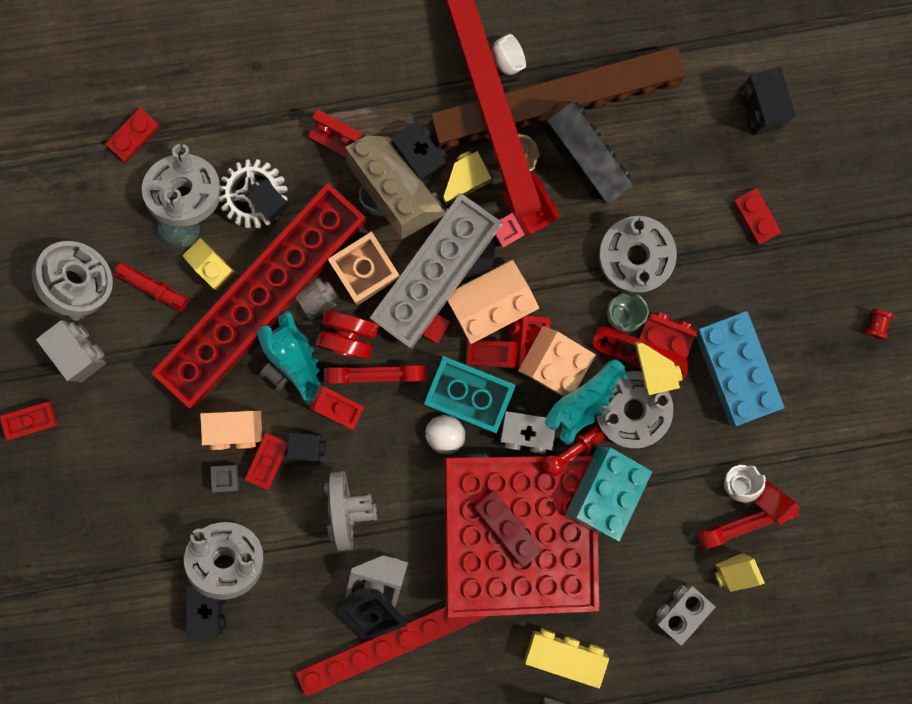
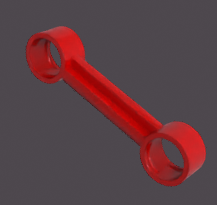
M426 366L324 368V384L426 381Z
M798 510L788 520L799 516ZM764 511L722 526H714L697 533L702 549H709L721 545L731 538L777 522Z

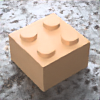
M372 232L328 259L357 305L391 285L400 277Z
M543 326L518 371L564 397L578 388L595 354L558 331Z
M261 411L201 414L202 445H210V450L230 448V444H236V449L256 447V442L262 441Z

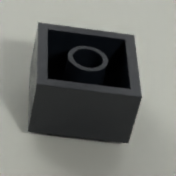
M781 66L750 75L740 86L738 92L739 100L746 107L748 113L746 115V122L749 129H753L754 135L781 128L796 116Z

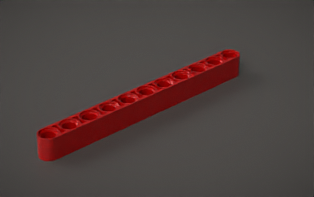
M445 0L515 218H520L542 211L540 200L474 0Z

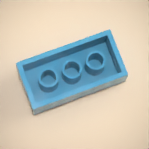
M748 311L695 330L699 332L696 339L730 426H738L785 408Z

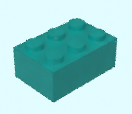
M443 356L424 405L497 433L516 385Z
M597 447L564 516L605 539L620 542L652 471L611 447Z

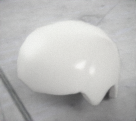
M506 35L494 42L491 53L495 66L501 73L514 75L526 67L523 50L513 35Z
M441 414L432 418L426 426V440L437 453L453 454L459 451L465 442V429L454 416Z
M738 465L732 467L725 475L724 487L731 498L748 503L756 500L762 494L766 478L765 475H761L755 466Z

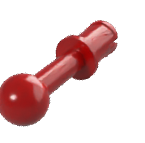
M595 425L583 436L575 437V445L561 455L546 458L543 464L544 471L550 476L560 475L567 462L581 452L589 454L592 447L606 439V435L602 430L597 433L600 427Z

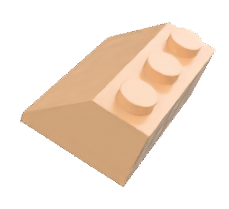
M513 260L456 288L447 300L470 344L539 309L528 284Z

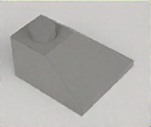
M383 555L352 568L345 599L359 588L379 589L388 601L396 607L408 562Z

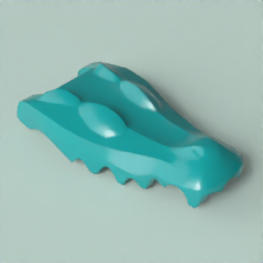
M285 311L278 317L279 328L273 332L267 325L258 329L259 342L268 359L287 376L297 388L305 404L310 406L320 385V378L317 376L320 368L316 366L318 359L312 357L314 348L308 345L309 339L294 324L292 314Z
M611 360L606 363L592 379L580 388L571 391L553 406L546 417L545 425L549 429L555 430L561 424L563 428L560 433V439L565 444L572 443L576 434L583 427L594 423L595 416L603 414L602 406H610L608 400L614 397L612 389L617 387L618 380H626L628 377L625 373V367L618 360Z

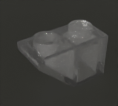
M320 278L296 296L310 320L323 314L325 310L335 307L337 303L334 299L338 297L329 282L324 283Z

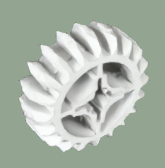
M249 159L245 160L244 168L239 162L236 163L238 170L234 172L229 168L227 171L231 177L228 179L223 176L221 179L227 184L226 186H220V191L226 194L221 195L219 200L220 202H227L221 209L224 212L229 211L227 217L230 220L236 217L235 223L237 225H241L245 220L246 228L252 226V221H254L256 228H261L260 220H263L266 225H270V221L246 196L250 193V187L257 182L254 175H261L269 179L272 186L280 194L288 191L286 186H279L285 181L282 176L276 178L279 171L276 168L270 171L271 165L267 162L262 168L260 160L255 161L254 167H252ZM245 178L244 187L236 190V193H234L236 185ZM281 195L287 201L288 198L284 195ZM234 201L248 202L252 214L238 210Z

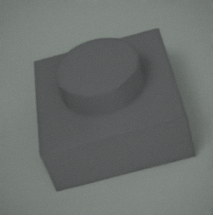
M238 465L211 466L212 492L239 491Z

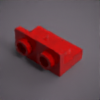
M317 109L313 116L315 124L309 133V138L345 158V147L364 137L359 131Z
M658 311L655 312V315L649 314L638 339L687 359L694 338L699 333L693 330L694 326L684 321H679V324L669 320V315Z
M526 315L509 324V342H517L516 367H521L542 327L550 328V318Z

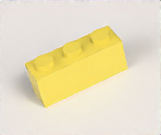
M541 628L540 632L533 630L524 661L526 665L600 689L609 657L601 647L590 644L589 648L579 645L580 641L565 636L563 640L555 637L554 632Z

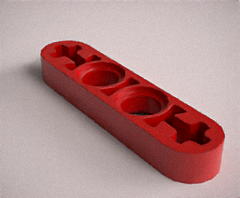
M600 327L595 332L593 345L596 350L640 367L637 350L633 353H626L622 350V346L628 344L636 349L635 342L640 341L673 361L675 366L679 365L682 379L687 376L688 361L681 355L610 327ZM604 336L609 338L606 343L601 341ZM616 340L619 341L617 348L614 347Z

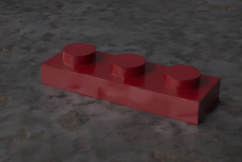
M495 490L488 492L472 506L521 567L524 568L543 551Z

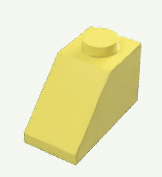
M468 151L457 157L458 161L454 163L444 194L446 205L454 202L460 193L466 196L491 183L492 178L478 151L473 154L471 151Z
M201 238L182 255L192 268L217 291H220L237 274Z
M635 342L647 394L652 395L680 388L678 381H682V374L679 365L675 366L673 361L642 342Z
M744 553L715 565L718 572L714 573L719 586L725 587L729 592L765 583L754 558Z

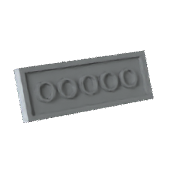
M460 193L370 319L412 349L503 223Z

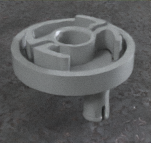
M177 144L172 149L173 155L159 160L147 171L142 183V196L148 211L155 219L166 225L184 227L197 224L209 217L218 206L221 191L219 178L213 166L203 158L189 154V148L185 144H183V150L181 149V144ZM189 187L191 189L190 193L181 197V193L177 188Z
M631 216L615 223L606 232L599 247V263L603 274L616 288L629 293H645L656 289L670 277L676 264L677 250L671 233L660 222L645 216ZM632 246H640L645 250L646 260L643 264L635 265L629 261L627 254Z
M61 241L48 246L40 254L32 270L33 286L40 299L52 310L67 315L75 321H79L84 316L97 311L106 302L112 291L113 279L107 262L93 248L79 242ZM66 271L77 273L82 283L76 284L71 282L66 276ZM94 277L96 278V282H97V292H96V283H95Z
M625 372L628 376L627 379L618 380L617 387L612 389L615 396L610 401V406H602L603 414L596 416V420L600 429L612 442L627 448L647 447L661 439L669 429L673 418L672 398L669 391L648 395L644 382H640L644 381L642 372ZM630 400L639 401L643 407L642 415L638 419L631 420L624 413V406ZM626 437H627V438H633V439H634V438H639V439H638V440H632V439H623V438H626Z
M345 472L330 473L329 483H325L324 491L328 496L330 525H327L330 541L336 542L338 551L352 550L353 525H355V522L376 521L377 508L376 504H371V494L350 497Z
M231 522L211 524L203 529H196L192 532L193 535H190L191 540L184 554V567L190 584L199 593L213 599H232L246 593L257 583L263 570V550L253 532L242 525ZM222 555H228L234 560L233 565L225 569L216 567L214 562Z

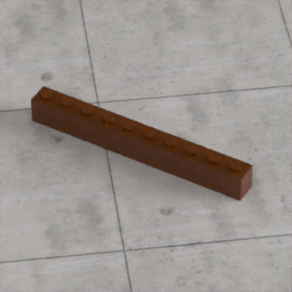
M678 46L508 92L505 93L515 127H519L521 130L532 127L536 119L559 101L578 102L583 109L591 106L592 109H599L605 107L609 101L616 100L617 103L630 100L631 95L641 93V96L655 93L656 89L665 86V89L678 87L686 74ZM478 101L431 114L438 144L441 148L445 147L446 150L459 147L460 142L470 140V143L482 141L485 139L484 136L488 135Z

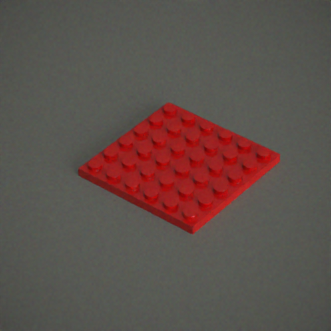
M549 456L444 458L446 617L599 611L598 534L564 516L593 456L574 457L564 465L563 472L558 476H550L544 471L543 464ZM491 490L496 491L543 550L524 568L517 563L472 507Z

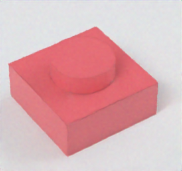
M511 213L500 219L503 225L495 234V237L501 248L525 234L514 214Z

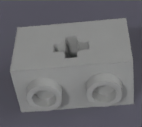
M505 411L500 442L505 443V448L520 450L521 445L531 447L530 452L545 454L546 449L552 450L555 430H551L545 425V417ZM527 426H531L530 429L535 432V435L530 436L529 440H525V436L521 434V430H526Z

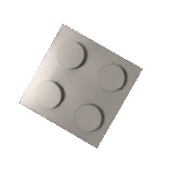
M61 320L36 339L67 381L83 382L106 364L102 358L105 356L96 344H91L87 338L89 333L81 324L77 325L73 322Z

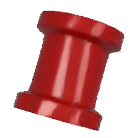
M872 309L871 314L873 316L869 328L865 329L864 334L873 338L887 340L888 335L886 332L890 320H893L895 315L887 311Z

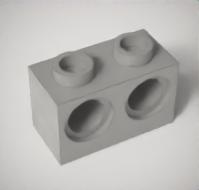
M689 583L685 586L681 585L673 593L674 599L669 605L664 604L657 611V618L654 620L681 646L715 609V606ZM691 596H695L697 598L696 606L691 609L686 608V600ZM673 616H679V625L675 628H670L668 626L669 619Z

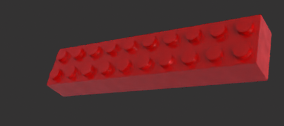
M327 183L157 366L152 374L188 408H196L259 340L258 329L264 325L271 327L278 320L279 315L285 312L330 263L328 259L340 252L368 222L366 217Z

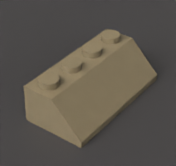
M367 135L345 147L346 164L401 240L445 215L444 210L389 137Z

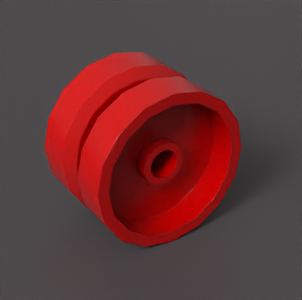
M325 310L322 324L335 329L336 332L335 334L326 331L318 332L315 345L331 349L330 352L351 358L356 356L370 360L373 347L369 343L359 341V337L376 338L379 325L353 316Z

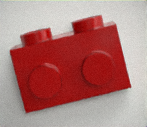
M535 173L531 174L542 211L516 218L526 237L549 226L560 217L556 205L549 198L543 183ZM505 189L501 193V195L503 196L508 207L513 213L510 200Z

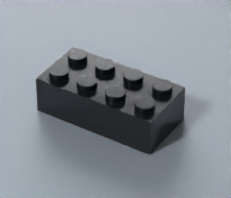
M559 101L536 119V122L595 202L609 205L633 186L629 181L631 176L624 166H619L614 160L616 155L611 147L607 144L604 146L599 139L601 133L592 123L589 125L584 118L586 112L578 102Z

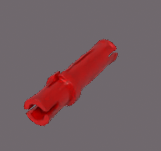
M120 262L115 269V277L150 294L159 303L164 302L179 312H182L188 304L189 298L171 289L170 285L157 282L124 262Z

